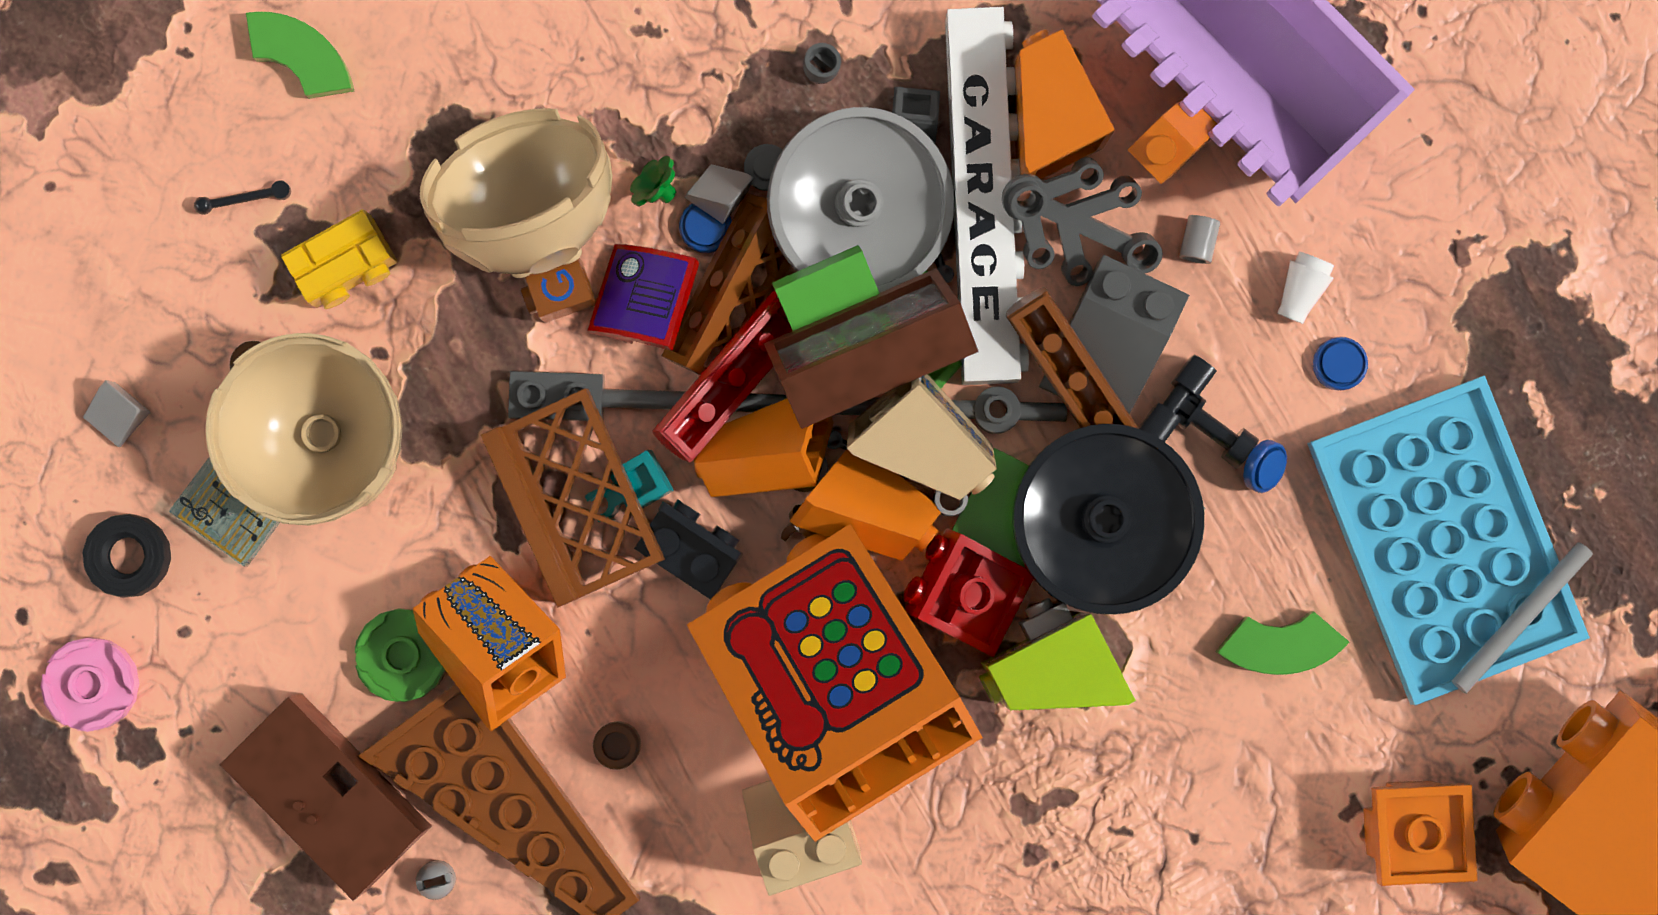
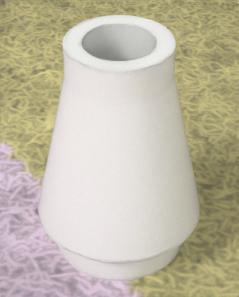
M1299 251L1296 260H1290L1282 302L1277 314L1303 324L1308 313L1334 279L1330 276L1334 265Z

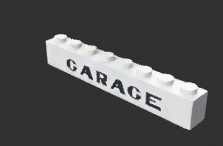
M1004 7L947 9L945 33L952 184L954 190L957 294L979 351L961 359L963 364L961 366L962 385L1018 383L1021 380V372H1027L1029 369V354L1025 344L1019 343V335L1006 318V312L1013 304L1023 298L1017 297L1016 279H1024L1023 251H1015L1014 233L1022 232L1021 220L1013 219L1007 214L1001 199L1002 192L1007 183L1020 175L1019 159H1011L1010 141H1017L1018 137L1017 114L1009 113L1008 95H1015L1016 86L1014 67H1006V50L1013 49L1012 21H1004Z

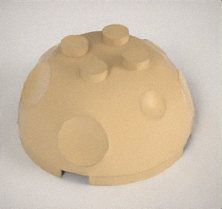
M529 109L491 119L456 138L454 141L458 150L441 166L438 160L434 159L426 170L420 186V200L424 213L443 241V246L457 257L483 271L511 274L515 278H523L532 273L547 272L579 259L582 254L581 248L591 239L598 226L602 225L611 199V162L596 127L581 115L577 116L578 123L560 118L557 109Z
M294 333L263 341L247 350L233 362L234 366L218 389L215 388L212 394L206 417V442L213 468L222 484L234 498H237L262 517L283 524L309 526L335 521L361 507L368 506L378 497L395 473L396 462L401 450L403 425L397 397L386 376L369 357L347 342L326 335Z

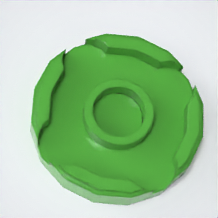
M400 608L380 613L364 626L356 640L355 660L357 665L355 666L358 677L370 692L384 700L407 702L424 697L440 684L446 673L443 666L419 635L413 610Z

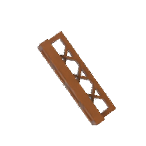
M746 193L684 312L673 350L665 349L661 355L672 363L686 368L699 376L706 369L704 364L712 349L723 345V348L771 292L775 291L772 282L784 278L790 267L789 262L785 259L778 247L774 248L766 198ZM765 262L767 277L761 286L753 289L751 274L756 265ZM744 303L746 317L740 327L731 330L729 316L734 307Z

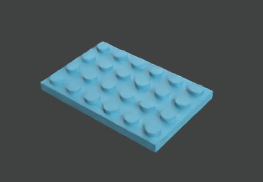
M1485 376L1470 380L1307 443L1410 705L1416 706L1457 690L1458 688L1452 683L1454 677L1559 563ZM1568 583L1478 681L1590 638Z

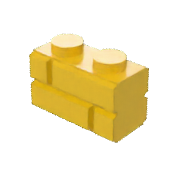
M364 209L359 210L281 254V258L295 279L304 299L308 304L316 308L323 305L325 309H331L345 302L350 297L348 290L364 282L365 286H372L381 282L391 274L388 268L398 263L374 218Z

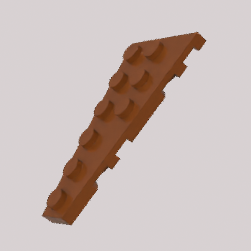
M456 684L358 755L371 766L375 765L389 775L395 783L406 791L410 790L433 807L434 811L489 850L497 852L514 864V867L524 875L532 877L552 891L555 897L579 914L621 915L640 900L639 894L513 721L509 718L493 731H490Z

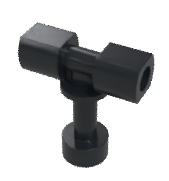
M1194 354L1171 382L1175 388L1164 403L1154 405L1138 428L1153 434L1165 442L1177 425L1184 430L1191 423L1225 448L1221 458L1237 469L1248 458L1251 451L1258 444L1259 439L1245 428L1241 429L1237 434L1202 409L1206 399L1200 396V394L1217 370Z

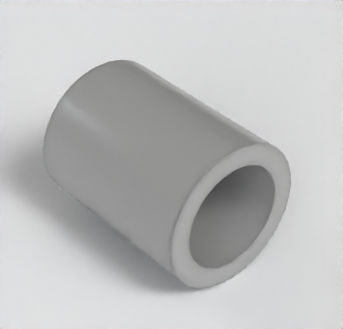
M1189 215L1179 257L1195 263L1211 264L1220 221L1200 215Z
M935 491L933 502L941 511V515L954 516L965 509L968 502L967 495L960 500L956 510L949 511L940 504L941 492Z

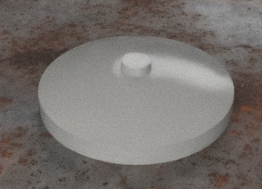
M853 107L837 110L815 119L797 132L786 144L775 162L770 176L767 193V213L777 246L796 271H800L859 245L880 293L923 274L938 257L951 230L954 215V190L949 169L942 154L933 141L919 127L889 111L877 108Z

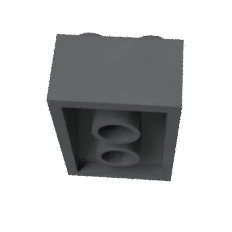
M1103 255L1093 270L1092 276L1082 293L1069 324L1130 414L1164 350L1190 295ZM1044 374L1039 387L1059 396Z

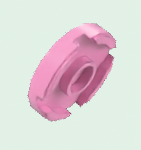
M91 637L68 642L53 653L47 662L49 665L46 668V673L42 675L40 687L44 705L55 720L80 731L90 732L113 726L127 716L137 699L139 678L136 665L125 649L110 640Z

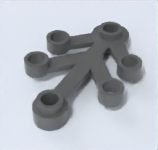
M1084 157L1075 162L1070 172L1044 181L1032 174H1023L1013 178L1005 186L1001 199L1007 214L1013 219L1021 220L1027 241L1023 248V254L1029 265L1035 269H1043L1048 267L1054 260V250L1044 237L1040 217L1042 216L1055 222L1057 225L1065 258L1061 266L1062 274L1069 284L1082 286L1090 280L1093 270L1084 257L1079 234L1120 252L1123 260L1129 267L1144 274L1153 271L1160 264L1163 256L1162 248L1152 235L1145 232L1129 235L1092 218V216L1118 207L1130 208L1135 206L1142 196V190L1137 182L1130 176H1120L1112 182L1109 190L1066 205L1054 200L1053 198L1078 188L1092 190L1101 184L1104 177L1102 168L1093 158ZM1094 168V173L1091 177L1081 179V174L1086 169ZM1129 186L1132 187V191L1129 195H1127L1126 197H1119V194L1123 188ZM1031 191L1028 199L1017 201L1022 193ZM1145 244L1141 252L1133 254L1137 247ZM1046 248L1045 253L1041 257L1032 258L1035 250ZM1083 265V269L1079 274L1070 275L1071 270L1075 266Z

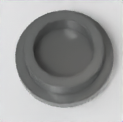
M762 144L753 148L748 153L744 162V172L754 177L751 184L753 187L762 191H768L773 167L782 151L778 146Z

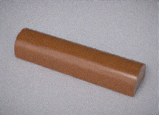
M1039 288L1027 294L1008 309L1006 318L1080 428L1098 424H1119L1138 428L1046 288Z

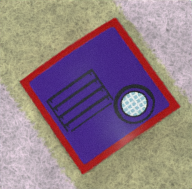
M614 244L587 331L633 344V341L672 351L700 263L694 257L664 250L627 244Z

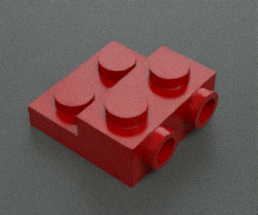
M946 528L943 536L940 534L935 535L927 546L925 557L929 560V563L922 577L915 576L905 589L904 601L908 603L905 611L994 658L1033 581V577L1026 568L963 534Z

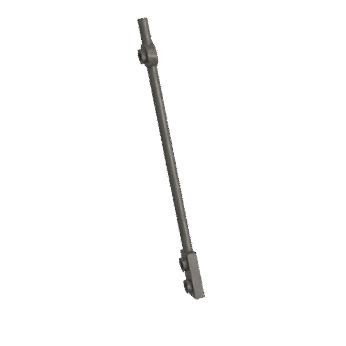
M510 371L508 418L520 419L585 388L589 389L602 420L604 407L671 409L686 391L604 389L605 376L603 374ZM1004 387L988 388L976 400H952L968 419H975L977 425L982 430L991 434L1007 432L1016 425L1018 420L1067 421V407L1064 403L1019 402L1017 396ZM750 393L735 412H755L787 399V396L784 394ZM874 397L835 415H860L880 397ZM999 401L1005 405L1006 414L1004 417L994 418L990 414L989 406L992 402ZM582 402L567 408L562 418V421L589 420ZM555 414L543 420H554Z

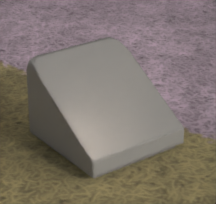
M711 164L688 191L685 198L723 224L744 199L746 193H748L754 177L747 173Z
M105 380L99 387L83 418L117 447H121L148 416L150 411L116 382Z

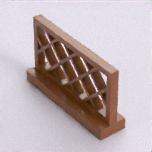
M588 388L582 389L505 426L496 427L480 435L557 607L566 605L665 560ZM582 402L589 418L583 436L559 428L565 410ZM555 414L552 425L541 421ZM532 424L549 430L541 455L525 450L517 431ZM593 429L600 443L590 440ZM556 434L580 442L571 467L548 459ZM587 445L602 450L605 453L608 464L602 479L578 470ZM529 458L538 462L535 472ZM545 465L569 473L560 498L543 492L539 481ZM612 472L618 485L609 482ZM576 476L600 485L591 510L567 501ZM606 488L623 494L627 502V508L621 522L597 513ZM548 501L557 504L554 514ZM564 507L588 516L579 541L564 536L558 524ZM631 515L638 528L628 525ZM595 519L619 528L610 553L586 544ZM625 531L642 537L650 556L635 563L617 556ZM567 544L576 547L574 556H572ZM583 550L607 559L601 578L586 585L578 569ZM614 562L626 566L610 574Z

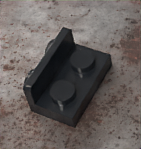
M677 499L673 506L663 501L658 508V513L650 523V527L665 560L656 564L711 600L718 593L743 555L742 552L735 548L740 540L717 525L710 532L696 522L701 514ZM641 537L634 549L648 557L650 553Z

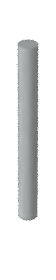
M1577 542L1454 677L1452 683L1459 690L1467 694L1593 555L1591 550L1582 543Z

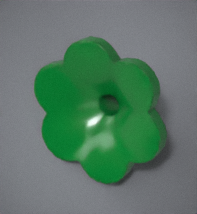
M664 156L659 161L655 159L649 161L642 169L641 175L634 179L630 186V191L633 193L631 201L634 205L640 207L647 202L653 203L658 199L663 203H669L675 197L676 189L670 184L675 177V171L672 169L674 161L669 156Z

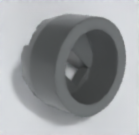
M826 43L812 45L807 50L803 60V70L806 77L816 84H827L833 80L841 66L839 52L832 45ZM811 60L826 73L821 72L810 63Z

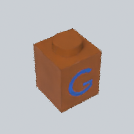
M580 258L573 263L561 265L547 272L532 273L526 276L525 279L528 286L521 288L529 314L538 313L539 318L545 323L590 308L596 304L592 287Z

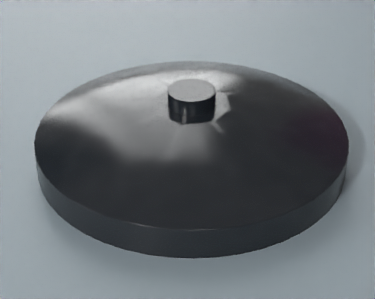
M1090 425L1071 431L1054 440L1030 463L1021 478L1014 499L1012 512L1013 534L1018 553L1027 571L1052 597L1070 607L1089 613L1124 614L1141 610L1160 601L1171 593L1187 576L1195 563L1203 540L1204 506L1199 486L1190 468L1182 457L1163 440L1144 430L1127 425Z

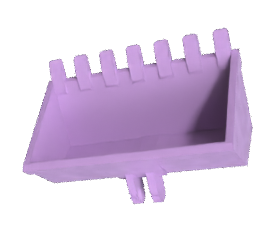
M1097 0L1102 6L1092 15L1093 19L1101 27L1107 28L1117 21L1130 34L1121 44V47L1132 58L1146 50L1160 64L1150 74L1151 78L1160 87H1165L1174 79L1188 93L1179 103L1181 109L1188 116L1193 117L1202 108L1209 114L1217 125L1208 135L1219 147H1222L1232 138L1247 153L1237 163L1238 167L1249 177L1261 168L1275 182L1266 194L1277 206H1281L1289 197L1297 203L1415 90L1327 0Z

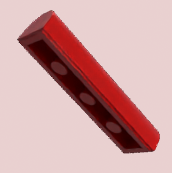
M776 291L771 292L652 430L660 443L680 459L691 463L773 367L763 343L792 331Z

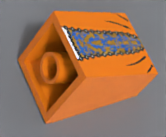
M491 556L477 565L468 566L455 580L439 591L436 590L428 593L413 608L419 635L490 731H493L566 678L559 627Z

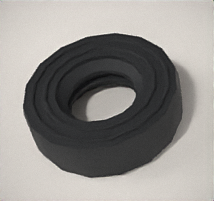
M135 514L111 516L97 524L87 536L82 552L84 569L91 582L104 593L120 598L142 596L156 588L167 575L171 562L170 543L163 530L149 518ZM129 537L140 543L144 551V559L138 570L131 574H124L114 568L111 563L110 553L117 541Z

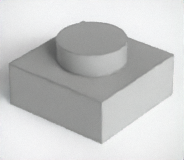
M1047 598L1025 609L1028 618L1018 623L1026 639L1033 640L1073 620L1066 604L1058 602L1053 605L1051 599Z

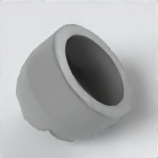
M434 860L425 864L419 870L416 877L418 891L422 896L431 900H438L447 896L453 890L456 883L454 869L447 862L441 860ZM442 875L445 876L446 883L428 888L424 885V880Z

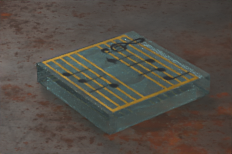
M210 457L169 510L170 513L242 566H248L280 524V522L260 516L237 498H234L217 476Z

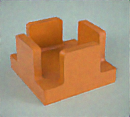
M1428 780L1388 782L1386 787L1371 788L1372 807L1363 809L1366 854L1376 861V875L1379 885L1392 886L1478 881L1472 785L1467 783L1440 784Z

